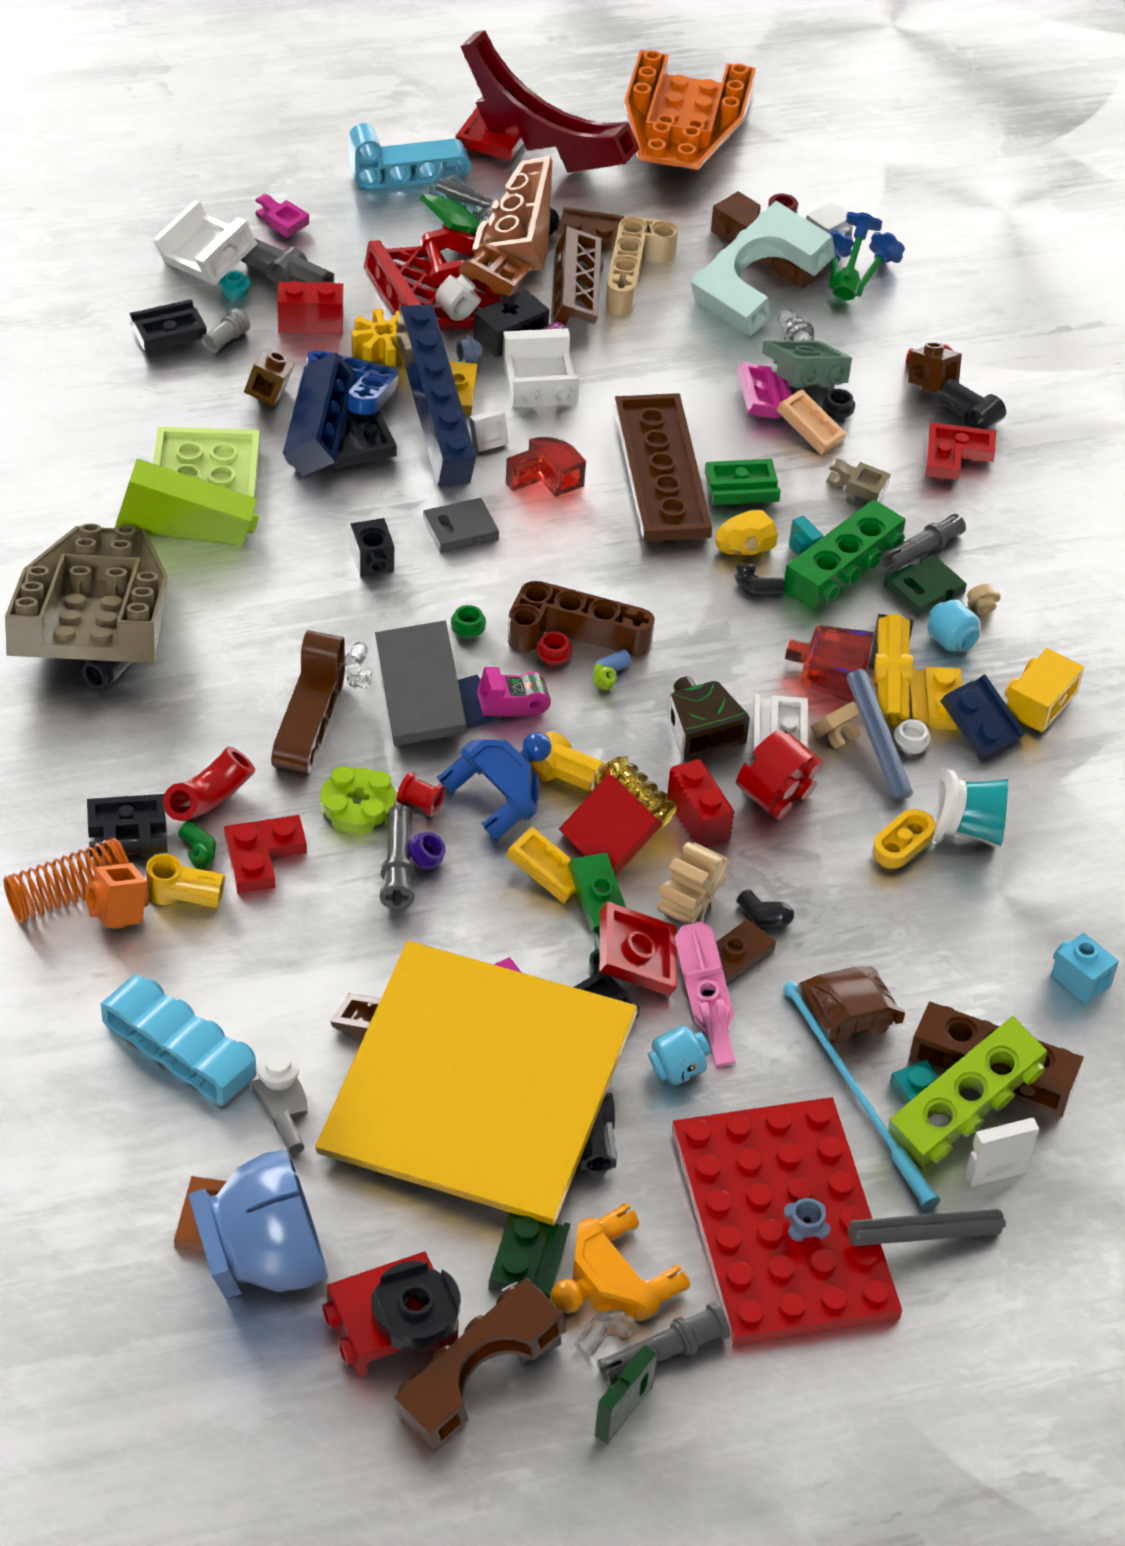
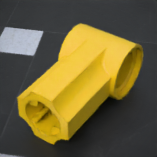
M553 731L546 732L545 735L549 737L552 744L550 755L543 761H532L530 763L539 780L550 781L557 777L590 792L593 791L601 782L605 773L606 762L572 749L571 744L563 735Z
M170 854L155 855L149 859L146 866L149 900L154 904L164 906L180 900L217 908L220 906L223 895L225 874L182 866L180 860Z

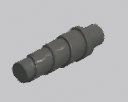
M439 178L435 188L436 191L446 194L447 198L463 203L466 202L484 209H490L493 202L492 199L487 198L485 195L466 188L464 185L458 184L453 180L450 183Z

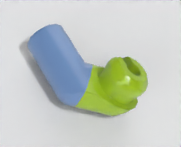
M622 649L595 662L592 679L596 687L608 690L614 686L617 681L616 672L631 665L632 661L629 653Z

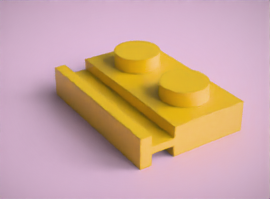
M913 666L912 684L909 687L910 719L921 721L930 729L959 730L940 700L949 692L963 686L961 668L925 666V670H915Z

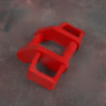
M443 223L442 229L427 232L421 237L422 248L427 251L430 261V277L434 284L440 286L449 275L458 278L460 276L459 267L464 262L463 260H456L443 264L440 251L448 248L473 257L475 254L472 249L476 234L449 229ZM476 278L471 280L475 284V288L486 291V294L475 289L473 290L482 299L477 307L484 308L500 301L499 294L491 291L488 287L489 285Z

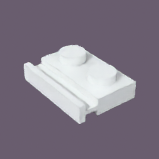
M755 694L753 751L765 738L780 729L783 732L786 730L808 748V698L771 695V699L760 698L761 694Z

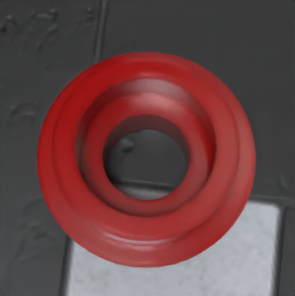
M552 631L545 633L536 646V653L539 659L545 663L562 664L571 658L572 645L565 634Z

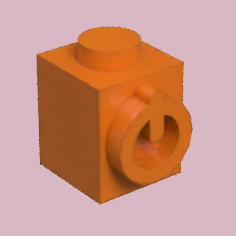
M133 863L95 867L94 881H90L86 885L85 897L89 916L98 917L105 928L119 929L127 925L143 923L144 907L148 906L149 893L147 881Z

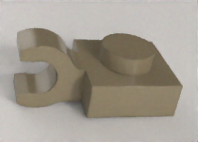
M836 458L829 467V470L834 472L830 473L826 482L833 487L847 485L845 492L868 501L872 499L878 501L889 484L891 474L862 462L857 467H854L844 460Z

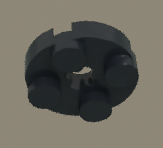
M410 1261L391 1267L380 1277V1283L376 1286L375 1291L373 1289L371 1296V1315L376 1328L383 1336L388 1338L391 1346L400 1350L410 1347H426L440 1342L456 1331L460 1314L461 1296L456 1281L449 1273L441 1269V1273L428 1268V1263ZM415 1297L419 1303L427 1302L428 1304L419 1311L407 1308L409 1306V1299Z

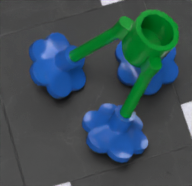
M850 211L846 214V222L856 226L853 235L855 242L852 237L844 236L840 231L830 233L833 236L835 257L830 261L831 279L828 288L832 289L833 295L841 300H853L856 296L861 297L864 287L880 263H888L890 261L900 263L905 251V246L897 241L892 233L886 232L882 234L874 232L871 236L869 248L875 253V260L862 279H860L859 272L854 267L862 240L866 239L869 230L881 231L883 221L872 217L868 213ZM850 256L847 267H843L841 271H838V262L841 260V257Z

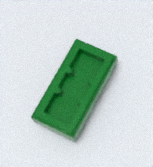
M607 852L570 859L568 867L590 931L594 933L596 930H600V909L607 901L625 908L626 906Z

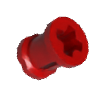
M409 772L399 786L396 801L402 805L409 803L425 810V815L432 818L442 806L446 787L440 784L436 786L419 780L417 774Z

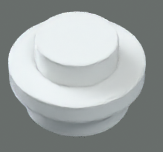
M914 719L903 721L896 728L893 736V741L900 750L912 754L925 751L929 747L931 740L927 726L921 721Z
M284 1051L266 1054L260 1059L257 1067L260 1080L266 1087L272 1090L289 1088L299 1075L298 1060L292 1054Z

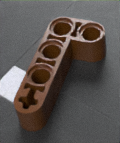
M529 581L521 587L510 609L507 641L512 649L528 652L536 649L537 643L545 632L556 631L565 634L570 639L615 651L625 649L630 655L640 656L652 649L655 618L649 610L542 581Z
M310 630L306 631L301 648V673L272 749L271 764L273 767L308 774L311 772L344 682L345 638L343 636Z

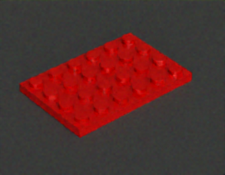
M833 1097L673 1120L671 1130L721 1308L729 1325L732 1346L887 1322L901 1318L903 1310L881 1244L854 1246L850 1243L849 1236L847 1235V1228L850 1227L851 1221L873 1218ZM802 1198H812L820 1201L826 1207L825 1222L831 1228L829 1235L824 1239H819L816 1236L805 1237L802 1241L791 1239L788 1235L790 1228L789 1219L784 1216L785 1206L789 1203H795ZM803 1219L805 1223L811 1222L810 1220Z

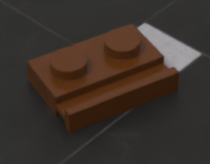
M564 207L555 233V243L558 244L566 226L600 237L601 251L614 252L619 223L624 216ZM579 243L583 248H592L591 246Z

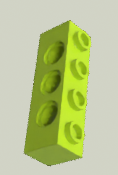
M1011 1016L889 1118V1133L905 1148L921 1168L931 1160L934 1163H938L949 1154L953 1148L951 1143L963 1134L965 1137L972 1135L983 1124L984 1119L982 1117L992 1108L996 1111L1004 1108L1015 1096L1013 1091L1023 1082L1030 1085L1043 1074L1046 1069L1043 1065H1045L1047 1050L1014 1016ZM1002 1062L1007 1064L1012 1071L1006 1075H999L993 1072L990 1066L994 1063ZM966 1088H973L981 1094V1097L975 1101H968L960 1095V1091ZM934 1114H943L951 1122L947 1126L936 1127L928 1119Z

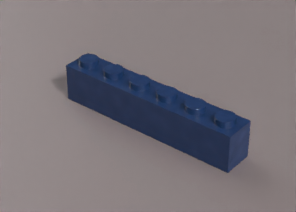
M433 304L400 306L396 336L437 486L471 483L476 454Z

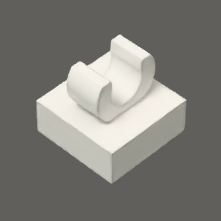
M501 409L485 411L469 417L472 443L477 452L509 444L506 414Z

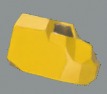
M750 510L734 516L723 523L716 531L715 544L719 551L729 555H754L776 547L778 533L774 521L763 510Z

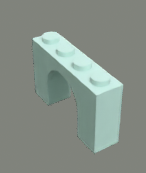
M775 201L767 210H763L749 227L742 230L731 244L724 250L719 251L714 260L703 270L695 274L694 278L690 281L694 301L748 337H751L772 316L768 297L739 278L743 270L749 264L761 258L780 257L791 261L815 276L835 257L833 236Z

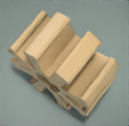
M687 842L683 846L681 859L674 858L669 866V870L672 871L671 879L661 884L658 895L663 898L657 905V910L686 925L700 921L704 922L706 909L712 911L717 903V899L714 897L716 890L726 883L728 875L723 872L729 865V859L695 842L693 844Z

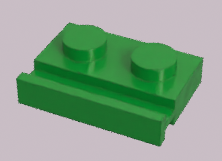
M772 459L713 461L705 463V476L709 493L712 496V505L779 502L781 491L778 488V479Z

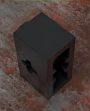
M527 289L475 311L474 338L498 358L503 355V335L505 331L540 330L549 325L550 309Z

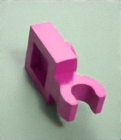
M266 193L256 198V202L262 208L257 210L255 215L285 237L289 238L309 225L310 214L288 200L280 204Z

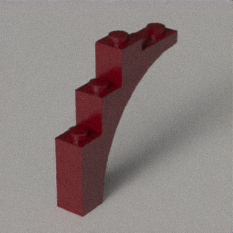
M485 30L476 31L460 46L482 94V97L476 101V105L487 129L516 124L527 151L556 147L567 173L623 165L640 149L629 122L606 123L587 120L555 107L530 90L509 69L494 48Z

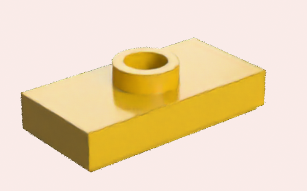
M449 361L463 412L466 415H471L478 363Z
M531 826L508 849L505 856L563 904L577 892L568 867L571 858L534 827Z

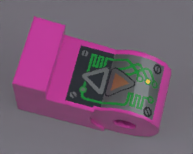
M484 667L477 690L483 716H535L549 709L551 698L545 679L541 674L529 672L522 675H501L499 667Z

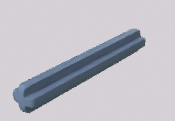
M857 669L855 672L848 674V684L890 793L896 801H902L911 797L913 790L868 674L863 669Z

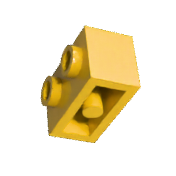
M1046 648L1037 659L1032 657L1019 679L1014 677L1005 691V697L1008 698V708L1017 720L1043 733L1078 693L1085 667Z

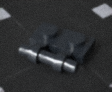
M164 794L87 799L89 838L104 837V840L107 841L112 839V837L116 839V836L139 834V839L118 840L126 855L140 854L141 858L153 857L152 853L168 852L167 837L151 838V833L167 832L166 815L163 806ZM103 841L89 842V846L94 848L96 843L102 845ZM97 847V853L102 857V851ZM89 850V856L94 857L93 852Z

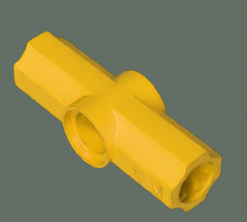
M889 614L886 617L879 618L877 625L878 647L874 660V686H877V700L887 726L900 725L903 721L909 719L910 713L909 687H911L913 675V655H909L910 619L897 614Z

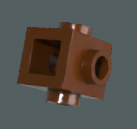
M925 343L924 347L911 351L908 361V382L921 386V390L927 392L941 391L944 383L949 379L959 383L962 353L945 349L941 343Z

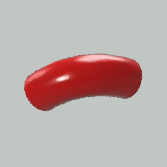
M228 746L198 775L186 782L171 785L163 797L164 810L169 817L177 821H186L204 816L230 798L255 773V767L243 753Z

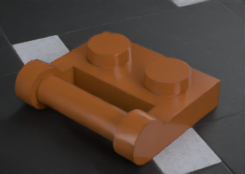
M483 243L476 249L475 255L471 259L465 260L460 265L459 273L470 280L476 278L489 285V289L499 295L510 297L528 277L532 266L491 244ZM490 262L493 263L490 267L484 265Z

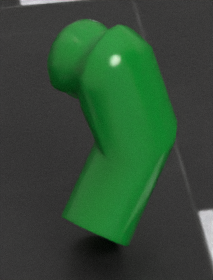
M192 821L183 823L178 834L192 845L191 852L188 851L189 860L194 867H208L215 859V838Z

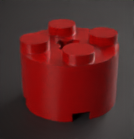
M780 729L770 734L755 748L752 753L757 758L751 767L744 763L736 779V786L777 820L785 817L792 807L791 802L799 797L805 800L811 795L817 786L813 778L824 764L815 753L786 730L783 732Z

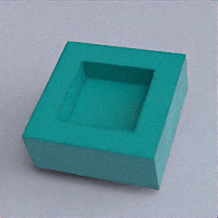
M804 515L792 520L789 546L796 555H800L824 537Z
M924 1060L893 1072L890 1084L906 1105L939 1078L929 1062Z

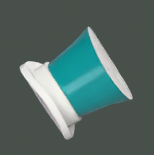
M942 768L939 779L938 818L934 842L941 843L945 835L955 836V834L1000 849L1006 822L1008 779L965 782L963 779H958L953 770Z

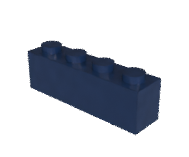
M337 352L304 366L282 453L286 461L291 466H294L301 476H305L336 461L348 410L349 390L353 387L355 374Z

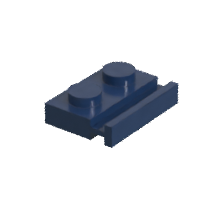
M986 674L949 692L940 700L980 760L1002 750L1014 741L1020 740L1026 734Z

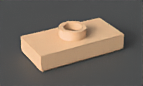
M803 389L782 401L777 408V411L821 456L843 442L847 436Z

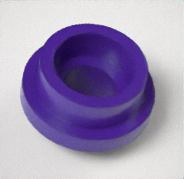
M433 832L418 833L408 843L409 854L418 866L431 870L442 863L446 848L443 840Z

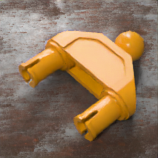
M624 1203L619 1208L599 1219L586 1218L578 1223L573 1278L560 1280L554 1285L551 1291V1301L563 1313L570 1314L578 1311L586 1298L598 1313L625 1320L644 1321L657 1314L660 1304L682 1291L688 1290L690 1282L685 1271L677 1275L681 1271V1267L677 1264L672 1265L668 1270L648 1281L641 1280L611 1243L616 1238L639 1227V1220L635 1211L631 1210L627 1213L626 1211L630 1210L631 1206Z

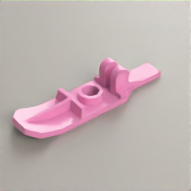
M701 921L682 925L674 939L695 1025L709 1037L716 1068L736 1064L728 1032L734 1018V1012L714 931ZM705 990H713L715 992L710 997L702 995Z

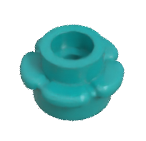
M229 271L219 280V284L226 298L239 300L247 296L251 280L247 276L244 277V274L240 271Z

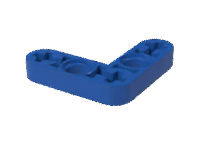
M311 351L307 354L306 365L333 353ZM339 354L355 374L354 386L349 390L348 410L362 415L376 413L397 390L399 371L391 366Z

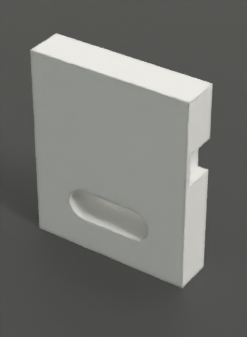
M1034 1117L975 1133L973 1141L975 1151L970 1152L964 1175L970 1187L1027 1173L1040 1130Z

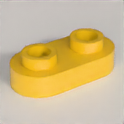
M917 809L901 813L875 837L872 850L874 859L880 865L888 868H899L906 865L932 841L935 831L933 817L927 812Z

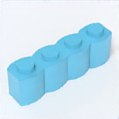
M134 974L100 1003L102 1022L112 1032L122 1039L132 1042L147 1057L162 1063L174 1076L185 1083L193 1085L204 1097L219 1106H224L257 1076L256 1056L246 1043L242 1041L237 1042L225 1037L222 1028L217 1023L195 1016L193 1009L188 1003L165 995L162 987L153 979H146Z

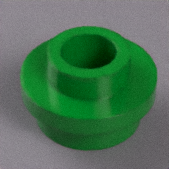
M464 605L456 609L451 617L450 626L452 631L458 636L473 638L485 631L486 618L478 607Z

